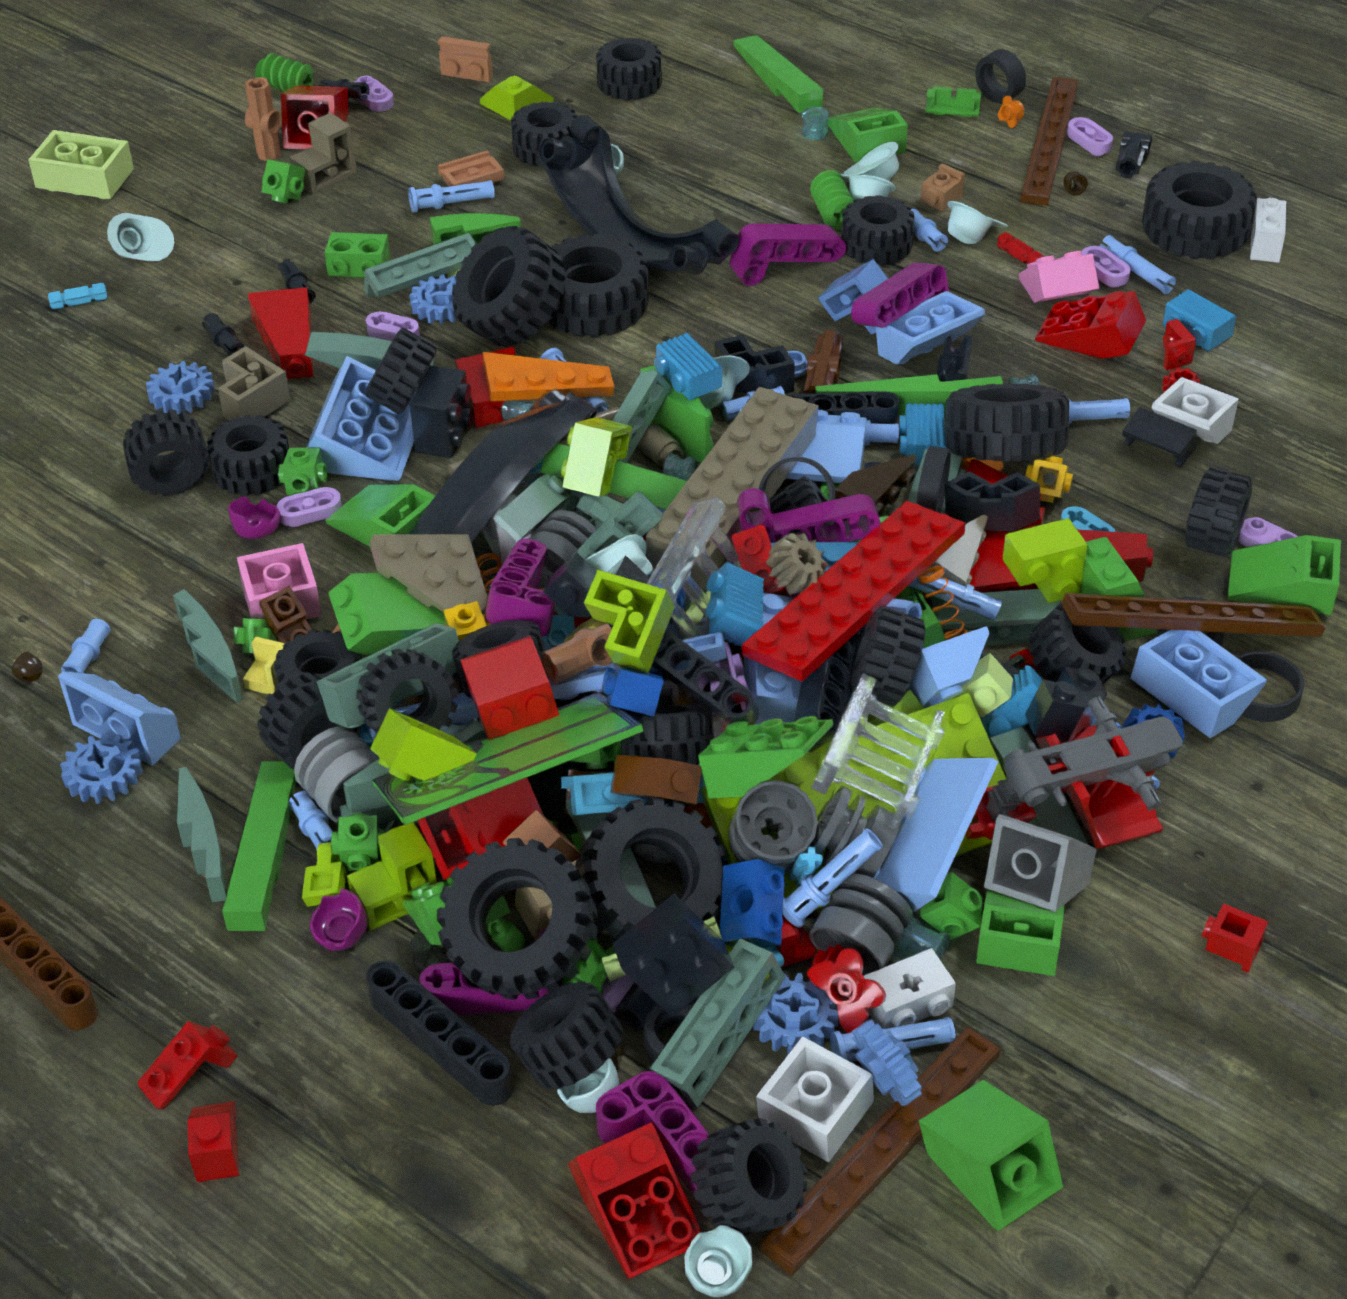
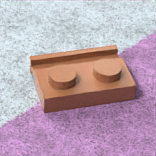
M441 36L438 40V45H440L441 75L490 82L493 78L489 43Z
M488 150L438 165V173L440 176H443V180L448 187L487 182L489 180L494 183L505 179L504 169L493 156L490 157Z

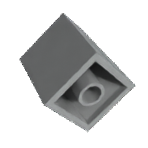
M999 814L996 818L984 888L1056 912L1090 884L1097 849L1074 838Z

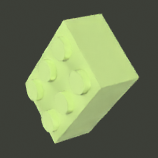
M53 130L29 158L35 188L93 196L100 199H111L134 170L128 141Z

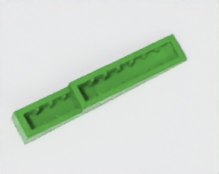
M754 35L733 40V46L775 96L783 95L798 113L823 107V88L759 36Z
M936 374L815 386V394L887 391L894 393L899 398L898 416L905 415L908 403L911 405L914 403L918 405L921 403L924 405L927 403L939 405L941 403L944 406V416H946V400L953 391L976 385L1003 384L1001 376L940 382Z
M558 443L544 457L540 472L564 479L561 476V469L564 460L568 458L570 447ZM616 461L610 493L629 499L639 491L654 506L667 509L687 481Z
M284 761L261 762L222 911L227 931H266L274 882L279 880L291 814L289 800L290 798L293 799L296 786L294 769L290 768Z

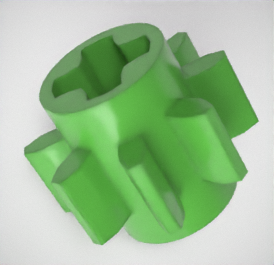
M243 618V627H234V644H242V653H253L251 642L255 637L276 641L266 619Z

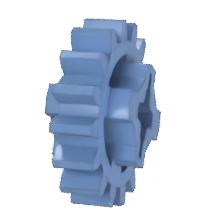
M444 274L440 275L439 279L430 276L427 282L420 280L419 287L413 286L412 293L409 295L412 313L418 314V319L420 320L427 317L428 323L439 320V323L443 324L447 319L452 323L455 322L457 316L452 299L455 298L452 294L453 285H456L455 276L453 275L448 279H445Z
M185 361L178 365L169 363L168 369L158 368L159 374H151V381L146 382L149 402L154 403L156 410L163 407L164 413H168L169 409L176 410L177 414L185 410L191 413L193 412L192 407H204L203 401H211V394L215 393L212 373L207 372L206 366L198 368L196 362H193L190 366H186Z
M107 733L103 734L101 740L95 741L93 736H89L88 744L86 745L79 742L75 743L77 751L66 752L67 761L60 764L63 772L61 776L65 788L69 789L70 795L74 797L79 794L82 802H86L90 797H94L96 804H100L105 796L114 801L116 798L115 793L117 792L128 794L127 785H137V775L143 772L138 749H134L133 742L129 740L123 743L121 735H117L113 740H109Z
M798 973L794 981H789V978L784 974L786 978L753 1025V1030L760 1031V1041L762 1043L771 1039L772 1050L775 1052L781 1046H785L789 1054L802 1036L824 1047V1037L830 1039L831 1032H834V1026H838L837 1004L830 1000L827 991L818 989L811 980L808 983L803 982L802 973Z
M871 1019L852 1031L854 1035L852 1039L858 1046L856 1048L858 1053L855 1054V1057L862 1069L873 1074V1085L883 1095L890 1093L895 1102L898 1101L901 1106L908 1105L922 1095L920 1091L922 1087L916 1080L918 1077L915 1074L918 1072V1068L909 1054V1049L902 1040L899 1041L890 1030L884 1033L878 1023L875 1025Z

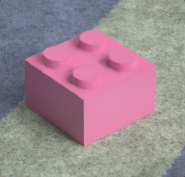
M303 543L237 557L242 588L251 619H266L259 604L260 600L288 586L292 588L307 613L305 619L322 616L317 585Z

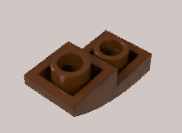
M290 586L260 600L259 604L277 642L286 643L287 641H294L295 636L299 634L306 635L308 631H313L305 619L307 616L305 609Z

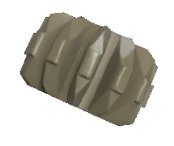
M793 533L785 535L768 551L770 556L766 561V564L773 569L769 576L777 578L779 581L778 588L786 586L790 595L797 592L802 593L812 583H817V579L825 574L824 571L828 566V563L822 559L825 551H819L816 548V540L808 542L805 533L797 536Z

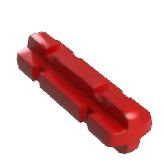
M1004 232L997 238V246L1007 251L1008 254L1024 264L1037 262L1036 259L1045 257L1018 238L1015 239L1008 232Z

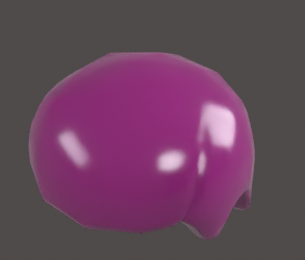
M246 496L232 501L228 506L232 527L235 533L243 538L260 539L267 537L276 531L281 521L278 507L267 503L264 498L261 499L260 503L252 504Z
M340 889V894L322 897L319 907L312 914L309 928L317 944L331 951H342L353 947L363 938L369 920L364 905L358 896L346 889Z

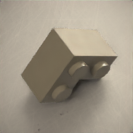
M332 113L310 122L309 130L312 147L291 156L290 162L293 165L306 167L303 188L314 194L357 173L350 125Z
M245 346L222 360L226 383L218 387L223 417L229 421L232 418H242L245 415H251L252 417L258 415L266 416L290 401L286 371Z

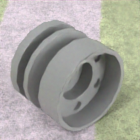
M343 726L329 728L316 735L304 746L296 759L294 767L295 779L327 816L338 824V817H341L339 806L347 804L343 783L378 760L379 757L352 728Z

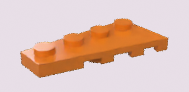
M483 352L482 363L490 401L539 399L542 394L555 389L564 396H567L570 392L578 397L613 396L614 383L608 366Z

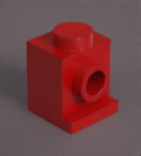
M1223 903L1217 917L1210 915L1202 933V937L1208 939L1205 950L1241 964V970L1249 973L1262 946L1268 921Z

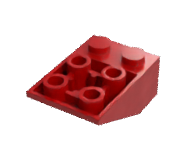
M1116 291L1106 296H1088L1082 300L1072 302L1060 301L1053 305L1036 334L1035 340L1036 342L1100 359L1128 355L1146 322V318L1135 291Z
M526 777L418 820V823L445 880L450 878V874L456 866L462 870L469 863L465 857L473 851L481 855L487 851L485 845L497 841L501 847L506 846L503 841L533 812L537 810L542 815L543 813Z
M652 1122L577 1156L567 1163L584 1203L628 1279L686 1252L692 1240L699 1233H702Z

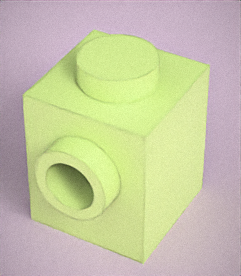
M989 653L978 661L972 678L962 687L963 693L959 696L969 693L977 713L984 717L1011 699L1013 678L994 656Z

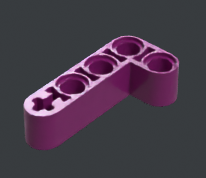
M752 223L740 230L738 234L739 244L731 255L729 265L746 286H753L763 280L769 262H834L845 254L847 246L830 225Z
M915 262L854 301L851 310L853 322L858 325L884 328L924 301L943 292H949L945 268L941 265Z
M746 489L737 499L742 530L764 525L771 543H776L785 535H790L789 532L794 529L801 530L795 534L796 536L805 533L808 542L814 540L816 542H850L865 538L875 528L880 527V519L874 501L864 494L848 496L776 514H771L767 496L760 489ZM753 507L761 508L757 512H747ZM828 521H834L830 526H822Z
M521 539L516 542L491 583L485 612V620L488 623L526 620L538 625L542 637L550 633L556 604L542 590L535 589L541 579L547 549L543 543L533 539Z
M547 927L540 932L538 939L543 935ZM453 963L430 965L422 971L419 979L422 986L457 1015L525 1011L536 1000L548 993L546 988L539 990V998L529 1000L522 994L518 995L516 1000L504 999L499 993L491 995L483 991L476 984H473ZM563 978L558 981L560 987L562 986Z
M645 1071L599 1097L596 1102V1121L599 1138L604 1143H608L652 1122L673 1170L694 1196L693 1192L697 1191L696 1183L691 1182V1173L696 1171V1167L692 1164L693 1159H690V1157L700 1153L697 1147L701 1141L707 1139L709 1133L669 1082L654 1071ZM647 1097H654V1099H648V1100L645 1099V1098H647ZM612 1117H620V1118L617 1119V1120L609 1119V1118H612ZM670 1126L678 1127L677 1129H668Z

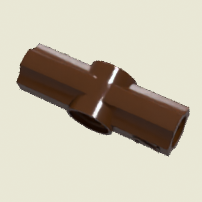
M826 330L825 333L818 335L814 353H810L808 357L803 394H815V386L838 383L844 338L840 337L837 331Z

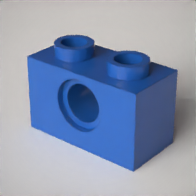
M614 663L613 669L607 667L605 671L602 689H604V694H606L611 706L654 717L664 680L656 670L650 669L647 674Z
M760 859L723 866L720 934L726 945L734 947L740 938L761 948L781 945L785 868Z

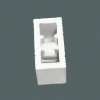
M1257 198L1251 229L1250 260L1279 263L1285 238L1286 201L1275 198Z
M932 948L864 976L865 979L878 982L886 993V1001L881 1006L868 1008L870 1016L882 1029L914 1024L931 1015L939 1016L953 1007L956 983Z

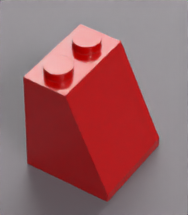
M294 86L281 93L283 149H308L312 147L309 123L322 116L332 113L346 122L349 114L348 87Z

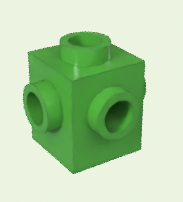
M267 159L265 173L262 178L261 192L271 194V200L288 204L289 198L300 200L304 187L303 179L306 167Z
M320 447L288 449L284 463L279 465L280 483H285L287 496L321 488L322 482L327 481L326 463H323Z
M356 813L349 817H338V832H332L331 834L332 854H339L340 861L345 866L347 872L358 871L363 867L380 862L378 836L386 832L385 829L378 830L377 815L368 816Z
M951 872L946 875L936 898L921 907L920 917L948 939L953 940L981 927L983 896Z

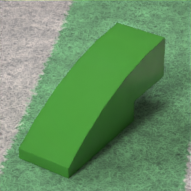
M465 213L429 218L433 245L467 233L471 235L475 243L479 244L483 236L488 233L493 234L495 229L506 228V226L521 227L519 217L499 214Z

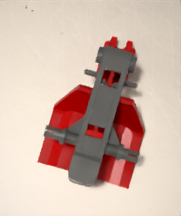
M1101 696L1095 697L1087 704L1097 719L1095 725L1089 726L1084 732L1079 731L1076 733L1074 739L1070 742H1060L1056 734L1036 738L1041 749L1038 750L1033 742H1029L1027 747L1030 752L1025 753L1023 749H1018L1004 757L1005 765L1003 769L1008 779L999 780L997 782L998 785L986 788L971 820L973 824L969 825L965 836L967 839L986 837L992 840L996 818L999 814L1029 823L1037 817L1033 806L1045 801L1048 795L1052 793L1059 805L1065 806L1066 800L1062 792L1068 794L1082 819V824L1097 849L1162 832L1163 827L1157 818L1155 810L1162 804V801L1152 787L1154 784L1152 776L1156 769L1167 766L1170 761L1168 753L1176 751L1181 747L1182 738L1171 720L1166 717L1142 721L1136 725L1119 729L1116 724L1118 719L1115 713L1109 712Z

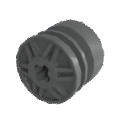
M554 511L529 538L537 540L547 547L541 579L535 589L545 588L554 572L570 559L597 530L587 519L571 511Z
M779 780L762 782L749 789L736 808L728 832L730 850L738 863L760 859L785 868L784 873L791 870L798 856L806 851L815 837L818 824L815 806L807 794L794 784ZM765 828H767V830L770 833H777L774 840H772V837L770 835L763 836L762 833Z
M841 786L834 796L825 803L818 814L815 837L809 847H815V854L820 855L827 848L822 860V865L825 867L867 828L879 838L883 847L875 852L854 873L873 878L895 840L902 817L880 805H876L866 817L862 816L866 798L858 795L847 808L852 790Z
M853 873L835 888L836 890L829 899V907H825L821 911L809 934L810 940L818 951L819 949L825 951L828 946L835 947L836 944L842 945V948L845 949L854 948L860 953L863 960L862 975L865 976L886 967L895 951L894 943L902 938L904 929L911 922L913 914L907 901L894 889L869 876Z

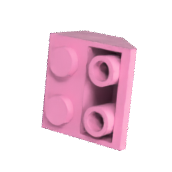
M1082 251L1066 253L1064 257L1054 259V256L1036 259L1037 262L1027 264V269L1018 273L1019 280L1034 303L1088 294L1099 289L1093 254L1082 255Z

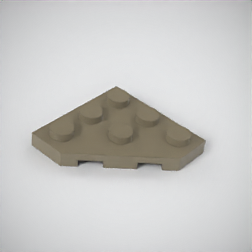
M374 534L369 544L377 571L388 579L393 576L407 586L406 592L429 608L431 605H434L443 612V610L453 608L459 604L478 601L482 614H485L488 597L468 534Z

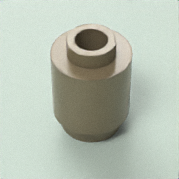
M658 424L648 426L637 445L638 449L659 467L664 466L666 469L675 467L683 456L680 443Z

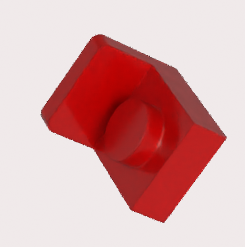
M1178 319L1166 323L1165 335L1163 336V346L1165 348L1163 367L1166 370L1185 366L1193 362L1196 339Z
M782 915L781 945L776 946L784 959V965L780 966V968L815 956V948L804 927L798 928Z

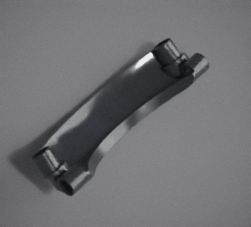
M580 115L573 120L570 127V133L573 137L563 136L561 140L548 137L541 141L538 155L553 187L570 214L590 236L602 234L603 237H609L610 235L618 237L619 241L626 240L633 247H636L646 259L647 266L694 275L702 273L708 263L721 264L738 247V235L718 219L699 229L677 234L663 233L645 223L633 211L621 191L614 170L608 133L587 115Z
M555 389L542 394L527 412L506 420L478 444L439 490L410 534H468L472 544L508 497L535 466L569 433L571 427L576 422L595 418L598 410L572 392L564 396Z

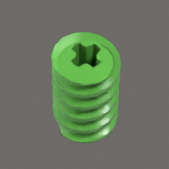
M270 53L265 59H261L255 68V78L263 77L268 79L270 87L285 92L294 86H313V69L311 65H303L302 62H294L293 59H286L274 53Z
M827 170L814 178L811 183L810 192L825 224L830 225L834 230H842L843 211L854 200L842 176L834 170Z

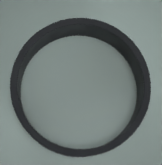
M929 446L920 476L916 504L941 513L945 499L944 483L948 482L950 449Z
M804 457L787 458L775 463L764 474L759 485V489L765 493L767 481L778 467L788 462L799 461L810 464L820 471L828 485L829 501L835 500V487L828 471L818 462ZM794 529L791 530L790 533H798L801 530Z
M1264 651L1247 652L1236 657L1252 669H1265L1278 673L1286 678L1296 691L1295 697L1280 704L1269 705L1252 701L1241 714L1242 716L1255 721L1274 722L1286 719L1296 712L1304 690V678L1294 663L1285 657Z

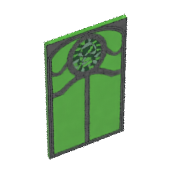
M598 692L557 708L559 716L490 740L487 736L466 743V746L477 753L474 761L425 781L411 776L410 781H405L388 773L372 779L373 786L394 810L400 821L406 825L641 733L643 728L641 723L621 708L611 706L608 699Z

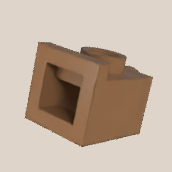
M943 163L940 164L939 170L922 182L921 202L938 210L945 211L949 208L947 205L948 201L956 202L963 197L965 173Z

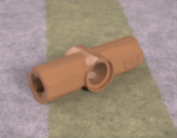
M263 77L249 79L245 83L249 106L245 113V124L248 128L253 129L258 158L263 161L277 159L281 155L277 133L281 125V114L273 109L268 79Z
M606 623L595 629H580L571 640L543 652L542 659L540 660L549 680L553 683H559L592 666L598 665L603 667L612 663V659L604 648L611 632L609 624Z

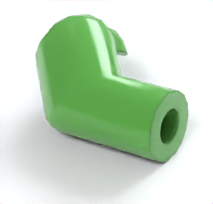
M500 917L488 924V933L492 935L493 941L503 952H514L524 949L525 937L511 922Z

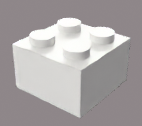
M802 1036L756 1096L759 1118L766 1119L768 1123H777L781 1127V1133L787 1131L792 1136L793 1143L830 1162L874 1102L873 1074Z

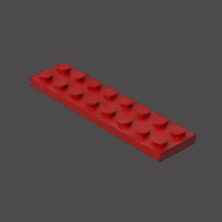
M906 501L880 524V527L870 532L824 572L825 574L817 579V583H812L746 640L742 644V655L803 682L858 632L879 606H886L959 540L965 534V522L927 509L919 504Z

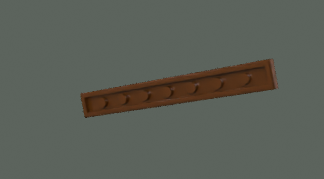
M1052 78L1021 192L1020 202L1046 206L1049 204L1068 123L1078 90V79Z
M1073 593L1064 594L1061 602L1073 625L1322 637L1326 628L1311 606Z
M967 1026L916 1079L922 1087L920 1090L922 1095L908 1105L901 1106L898 1101L894 1102L804 1196L803 1207L796 1209L798 1215L793 1220L787 1221L786 1225L772 1229L759 1242V1251L793 1276L923 1138L919 1120L968 1090L999 1057L1000 1048Z

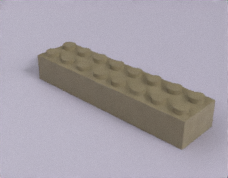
M759 387L662 514L663 519L646 535L647 551L645 556L652 564L653 571L657 569L661 572L670 571L673 575H677L679 580L706 589L710 575L714 571H718L735 550L732 535L743 531L737 508L738 496L746 489H759L764 474L775 463L787 458L801 457L816 436L819 405L777 393L771 389ZM798 461L785 463L771 474L765 488L768 502ZM753 507L747 512H757L761 508Z

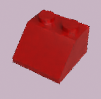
M531 636L460 660L481 727L489 740L559 716L549 680Z

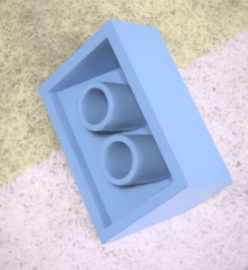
M943 292L924 301L884 328L875 327L878 355L896 365L904 364L909 359L922 353H928L933 348L944 344L948 336L954 341L957 337L968 333L985 315V309L950 292Z
M987 626L922 649L917 668L907 690L910 689L924 709L950 700L963 693L962 687L972 678L988 638L989 631Z
M1169 630L1140 646L1130 678L1170 709H1174V712L1209 738L1232 726L1267 681L1266 678L1202 632L1189 630Z
M62 672L58 675L74 726L100 739L103 734L107 733L109 740H113L117 735L122 736L123 743L131 740L134 749H138L141 760L152 766L181 739L177 718L168 708H160L147 701L142 695L133 694L121 688L116 682L107 681L95 674Z

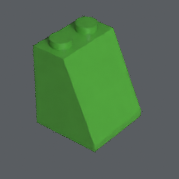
M1107 537L1086 542L1087 551L1080 594L1145 597L1138 580ZM1118 627V632L1123 635L1124 641L1158 632V629Z
M380 573L351 574L328 592L347 650L367 656L435 623L444 625V613L434 605H431L430 608L407 593L408 587L393 576L388 579Z
M985 1080L975 1084L919 1120L927 1154L991 1226L998 1231L1063 1188L1048 1120Z

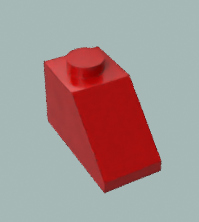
M235 1101L193 1107L187 1119L188 1155L196 1181L203 1182L239 1176Z

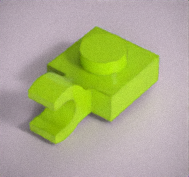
M332 842L318 844L317 865L306 867L302 899L307 907L320 905L323 896H335L340 894V889H345L347 870L340 861L339 854H332Z

